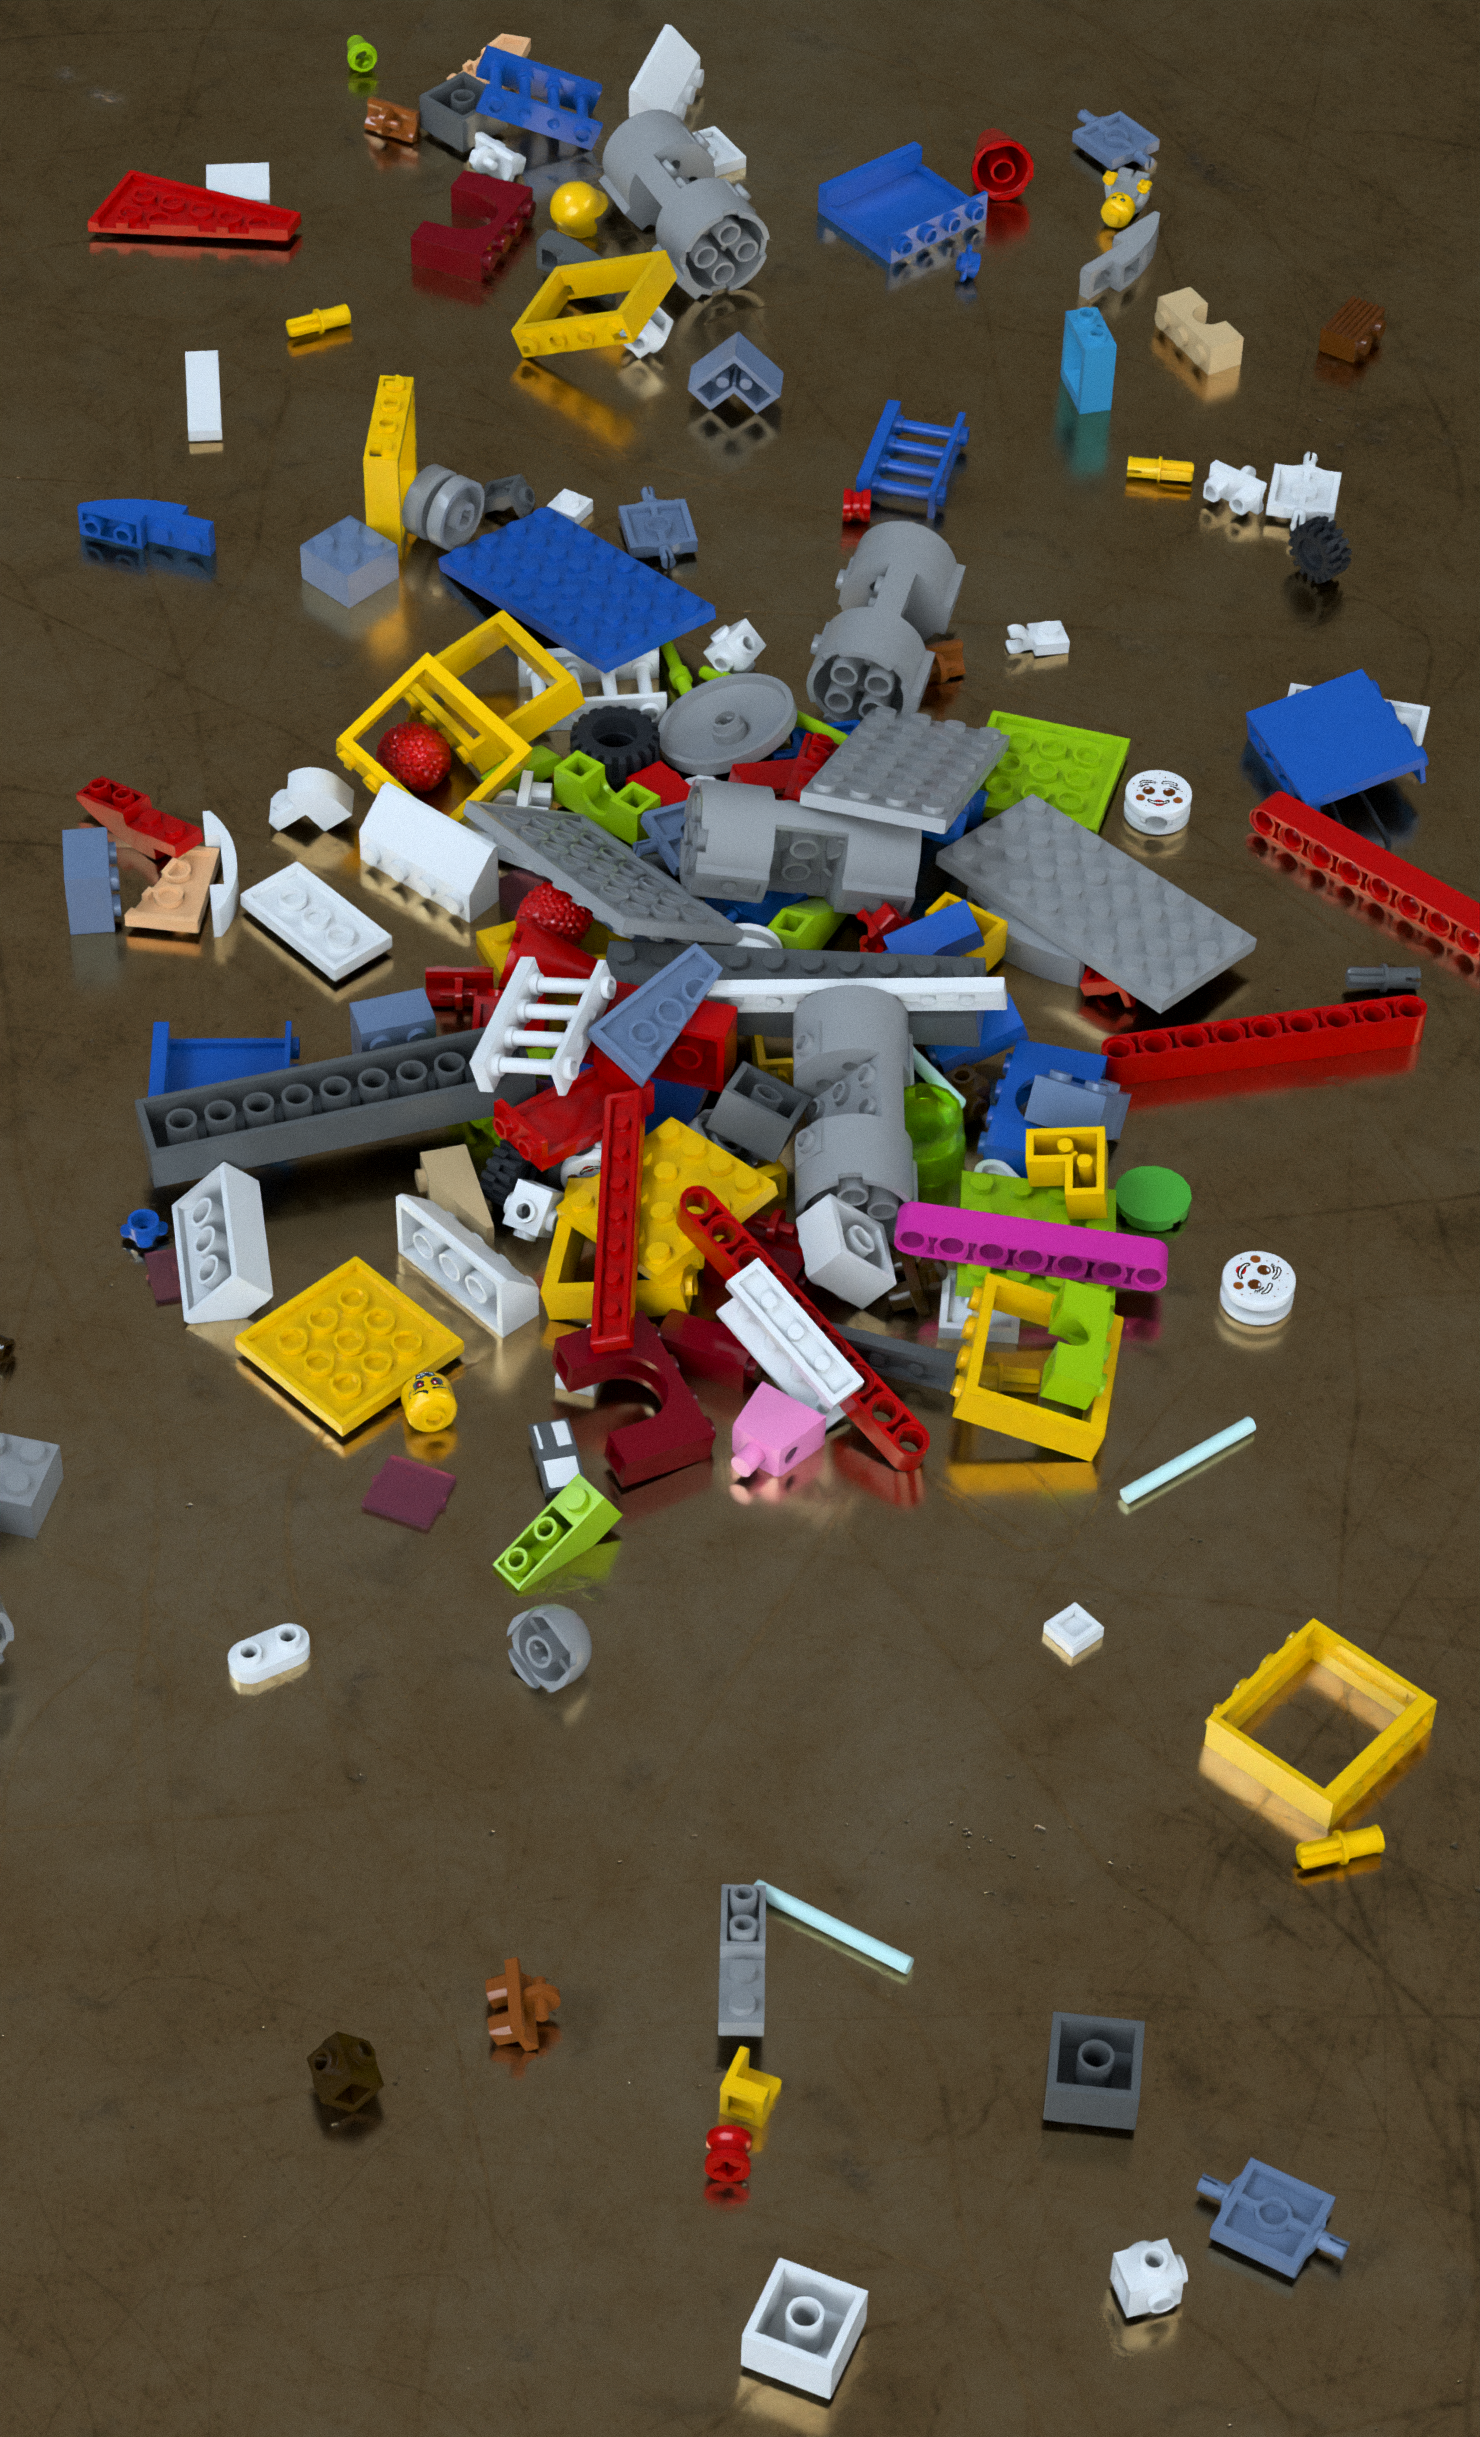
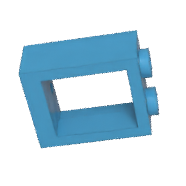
M1083 307L1065 312L1060 376L1079 414L1111 410L1117 344L1097 307Z

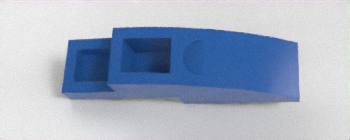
M110 499L80 503L77 507L81 535L143 549L147 542H153L210 557L216 549L214 521L189 516L188 506L144 499Z

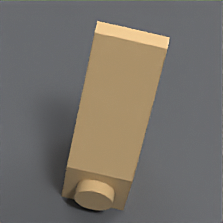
M466 1144L420 1152L421 1169L415 1170V1179L419 1193L425 1192L428 1200L434 1201L443 1210L454 1214L460 1224L471 1233H477L484 1243L495 1251L494 1225Z

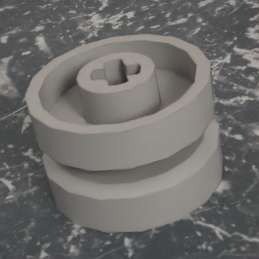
M438 464L427 466L416 476L404 499L402 524L406 532L424 540H430L431 543L450 552L455 548L464 546L476 531L482 517L485 505L482 485L465 476H457L455 472Z

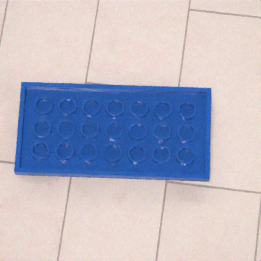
M549 507L536 509L532 514L517 521L509 522L505 527L490 534L482 535L478 540L463 547L455 548L451 553L438 558L440 571L605 674L716 618L714 605Z

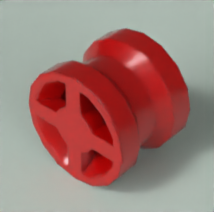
M844 488L843 522L860 519L863 523H870L871 489L854 492L851 488Z
M721 2125L710 2129L706 2134V2148L710 2152L705 2158L706 2174L712 2179L721 2182H736L747 2178L751 2171V2160L747 2155L752 2149V2135L750 2132L735 2125Z

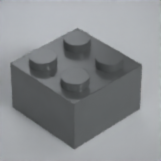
M466 72L454 76L419 96L421 111L420 128L461 152H465L475 146V134L477 132H483L493 137L508 128V123L475 112L486 84Z
M743 1061L725 1086L705 1127L714 1131V1134L721 1140L735 1142L748 1149L749 1153L755 1158L765 1161L769 1160L775 1164L792 1138L812 1097Z
M1053 2011L1043 2120L1135 2130L1140 2100L1145 2021Z

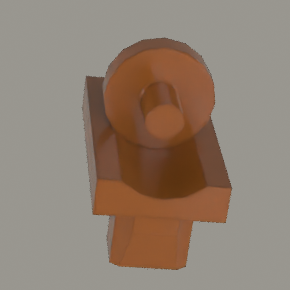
M373 96L368 98V114L364 123L365 129L375 131L382 136L388 135L410 143L417 141V134L421 129V111Z
M961 639L941 641L925 646L926 650L935 652L928 683L933 681L943 683L947 681V678L966 674L963 662V641Z
M518 1957L505 1960V1973L485 1980L486 1994L492 2007L495 2009L508 2005V2011L489 2016L488 2027L490 2036L497 2045L519 2041L526 2052L539 2049L537 2021H547L549 2019V2012L559 2007L561 2003L560 1991L555 1986L546 1984V1978L543 1976H537L532 1979L530 1975L521 1972Z

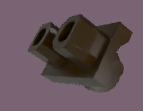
M901 1251L890 1254L896 1280L907 1279L897 1283L887 1291L894 1312L915 1306L919 1317L930 1314L923 1286H928L930 1290L938 1289L940 1283L948 1275L947 1264L944 1260L921 1257V1260L917 1263L913 1255H908Z

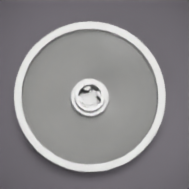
M760 673L727 675L693 688L677 699L667 709L659 722L660 750L664 759L673 768L693 775L731 772L732 764L760 761L782 745L796 724L797 707L792 692L781 680Z

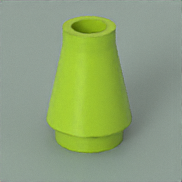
M360 35L351 36L347 41V58L350 67L359 72L371 70L377 61L375 48Z

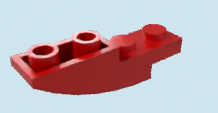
M806 732L782 801L795 800L800 803L802 789L840 745L834 743L833 739L821 733H814L812 735Z
M101 776L92 780L86 787L75 793L77 800L104 827H107L115 836L139 852L155 860H158L165 854L178 859L204 841L201 828L152 808L149 795Z

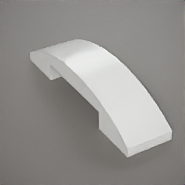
M202 811L205 847L220 848L221 853L220 862H222L224 884L210 885L214 937H222L233 921L238 906L239 881L237 857L232 838L223 823L211 811Z

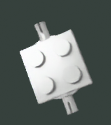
M1310 452L1304 455L1303 465L1275 464L1266 515L1277 516L1283 519L1292 518L1291 531H1294L1297 524L1300 526L1305 521H1309L1316 516L1329 517V522L1334 520L1342 473L1316 467L1318 457L1313 452L1311 461H1309Z

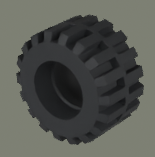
M611 705L603 706V709L595 708L589 710V714H582L578 718V722H574L572 725V732H570V755L579 750L604 764L607 783L615 793H618L626 787L627 777L660 761V732H658L656 722H652V718L649 715L641 714V711L638 709H627V706L611 707Z

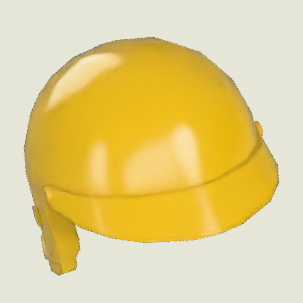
M571 181L561 185L554 192L550 202V214L561 233L574 238L593 237L597 233L598 228L595 219L605 212L609 202L603 192L594 189L590 184L583 181Z

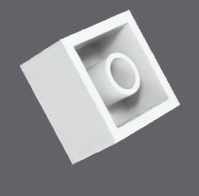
M831 1193L796 1218L799 1233L798 1242L802 1248L805 1262L804 1271L813 1284L826 1288L836 1294L842 1301H848L862 1310L897 1284L885 1228L880 1222Z
M779 2257L742 2334L741 2365L830 2400L865 2325L868 2291Z

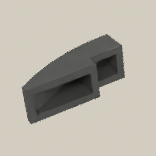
M548 229L536 241L537 268L552 273L556 266L602 260L599 255L582 243L552 229ZM616 293L593 296L610 303L616 301Z

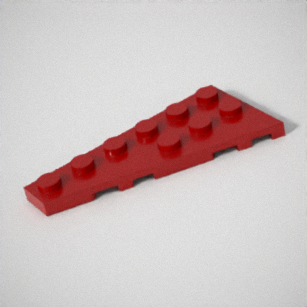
M134 170L128 171L87 221L88 232L284 241H288L302 223L300 212Z

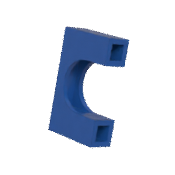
M966 899L883 936L888 949L881 953L960 957L984 946L985 942ZM1010 993L1007 994V1010H985L980 1047L925 1046L933 1067L941 1065L944 1073L963 1063L971 1066L1015 1046L1018 1039L1029 1040L1024 1023Z
M1018 1039L1014 1052L1006 1054L1003 1065V1075H1006L1005 1080L998 1079L994 1101L998 1103L997 1106L990 1105L986 1120V1127L989 1128V1131L981 1132L977 1154L984 1155L983 1160L996 1159L1003 1161L1020 1178L1028 1179L1025 1163L1026 1129L1045 1128L1024 1120L1020 1113L1028 1105L1035 1075L1049 1074L1050 1069H1056L1072 1074V1081L1080 1084H1085L1086 1080L1098 1082V1079H1105L1108 1056Z

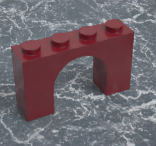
M463 170L451 185V213L484 221L488 224L475 229H457L424 220L410 237L411 264L482 282L488 272L494 270L496 262L501 255L507 253L514 238L520 236L527 221L532 220L534 217L536 202L533 201V187Z
M724 1237L719 1241V1243L722 1244L730 1242V1240L727 1237ZM756 1240L806 1295L811 1281L804 1271L805 1262L803 1255ZM705 1258L703 1281L727 1289L725 1287L727 1281ZM748 1264L741 1265L740 1268L744 1269ZM671 1308L659 1327L662 1343L668 1354H673L676 1357L681 1372L743 1393L751 1378L757 1379L762 1370L760 1364L725 1323L711 1322Z
M644 1310L635 1312L634 1347L595 1354L590 1346L591 1327L555 1338L551 1363L568 1393L611 1379H628L648 1387L658 1397L662 1405V1410L652 1418L608 1433L604 1457L622 1488L710 1458L713 1442L716 1439L714 1423L710 1417L704 1416L698 1406L695 1390L691 1385H686L680 1374V1367L676 1357L673 1354H668L662 1343V1336L658 1326L655 1323H650Z

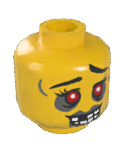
M423 1372L414 1375L402 1388L401 1401L408 1423L414 1429L422 1432H436L446 1428L456 1417L458 1405L450 1381L442 1374Z

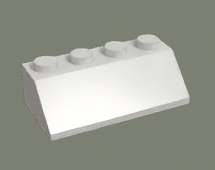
M665 24L629 89V118L644 111L657 109L672 112L683 121L688 104H693L696 89L702 87L704 70L700 69V56L672 25Z
M389 782L383 784L359 830L360 858L368 865L383 871L395 881L405 884L424 898L432 900L447 909L451 914L457 915L469 923L499 901L498 845Z
M223 1161L172 1205L184 1321L189 1324L248 1318L274 1296L259 1181Z
M403 1193L396 1196L399 1253L502 1338L539 1315V1288L531 1277L520 1273L504 1255L493 1251L477 1233H471L459 1223L454 1214L443 1210L434 1201Z

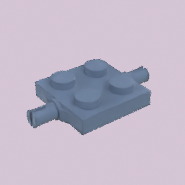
M1087 109L1081 110L1078 113L1077 119L1084 123L1085 126L1073 131L1072 142L1107 168L1114 170L1132 161L1137 162L1146 170L1153 167L1155 159L1148 154L1159 150L1160 139L1123 112L1118 111L1103 117L1094 116Z
M645 486L640 491L643 499L642 502L618 506V517L629 555L633 558L660 556L662 567L668 569L669 564L671 569L676 564L673 554L698 551V539L685 499H656L654 488L649 486L648 494L647 487Z
M687 800L643 812L640 822L650 838L633 843V852L636 853V857L653 852L658 853L673 876L680 875V839L684 837V827L687 818L684 817Z
M1252 2157L1249 2159L1241 2175L1235 2178L1229 2185L1207 2175V2173H1203L1202 2178L1199 2180L1196 2191L1221 2202L1220 2212L1211 2227L1209 2238L1294 2279L1306 2258L1315 2252L1317 2248L1340 2258V2260L1344 2259L1349 2249L1350 2241L1325 2231L1326 2221L1334 2208L1336 2197Z

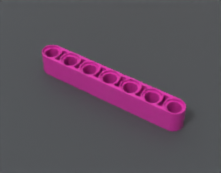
M922 1202L904 1203L897 1211L894 1245L899 1251L908 1255L1147 1292L1160 1290L1167 1283L1168 1247L1161 1240Z

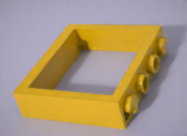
M666 250L556 266L516 322L511 332L523 358L634 343L678 277ZM630 291L616 311L556 319L568 300ZM622 329H624L626 336H620L619 333Z
M380 375L363 457L366 525L398 545V559H402L407 535L402 524L404 499L410 485L418 475L414 377ZM371 454H377V455H381V457L370 456V455H371Z
M501 610L433 658L457 679L507 645L549 686L548 689L502 720L526 743H529L586 702L576 679L507 612ZM421 679L403 696V700L409 705L413 713L419 711L423 722L437 729L442 734V737L446 738L450 748L453 746L456 748L455 751L464 765L470 763L482 775L506 758L482 735L473 739L431 697L435 692Z
M426 652L337 738L335 752L338 753L337 756L344 762L345 768L348 770L354 768L364 777V784L374 794L378 795L382 785L389 782L412 795L365 752L356 741L421 679L507 758L448 816L464 826L471 820L463 814L466 801L489 802L530 762L533 748L435 658Z
M593 1177L568 1178L563 1200ZM559 1218L540 1293L550 1320L591 1319L594 1282L574 1283L585 1235ZM702 1254L662 1286L652 1280H637L635 1312L644 1310L647 1317L667 1316L672 1308L689 1314L693 1295H698L697 1273L698 1269H703L704 1255Z
M987 1272L981 1286H973L971 1297L967 1303V1309L972 1310V1315L967 1316L961 1332V1338L966 1339V1345L961 1346L955 1363V1368L961 1371L960 1375H956L950 1390V1394L955 1396L952 1417L1091 1462L1105 1437L1124 1317L1114 1315L1112 1327L1106 1337V1341L1111 1343L1110 1354L1105 1365H1103V1373L1107 1374V1383L1101 1397L1095 1396L1087 1410H1083L1082 1420L978 1387L992 1309L1049 1328L1051 1304L1056 1295Z
M1312 1618L1298 1633L1292 1631L1287 1637L1284 1646L1276 1654L1269 1653L1262 1660L1255 1674L1249 1679L1246 1677L1241 1679L1235 1686L1231 1696L1223 1704L1216 1703L1214 1705L1213 1713L1205 1720L1207 1728L1204 1744L1329 1830L1432 1728L1437 1700L1315 1618ZM1311 1658L1398 1716L1325 1789L1238 1730L1250 1716Z

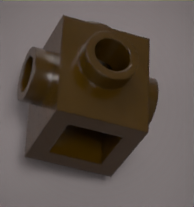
M966 1063L942 1075L966 1099V1104L961 1110L955 1111L929 1085L930 1111L953 1131L982 1117L989 1110L991 1092L989 1081L983 1074L977 1073Z
M336 2031L307 2057L313 2077V2085L318 2092L321 2103L355 2112L384 2086L375 2059L376 2054L370 2041Z

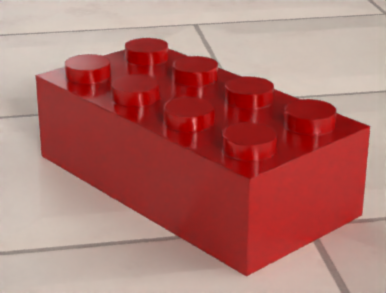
M616 981V994L613 999H610L603 1017L641 986ZM583 994L580 995L576 1005H578ZM703 1000L650 1077L722 1093L736 1064L738 1007ZM591 1041L582 1063L594 1065V1048L597 1047L594 1042Z

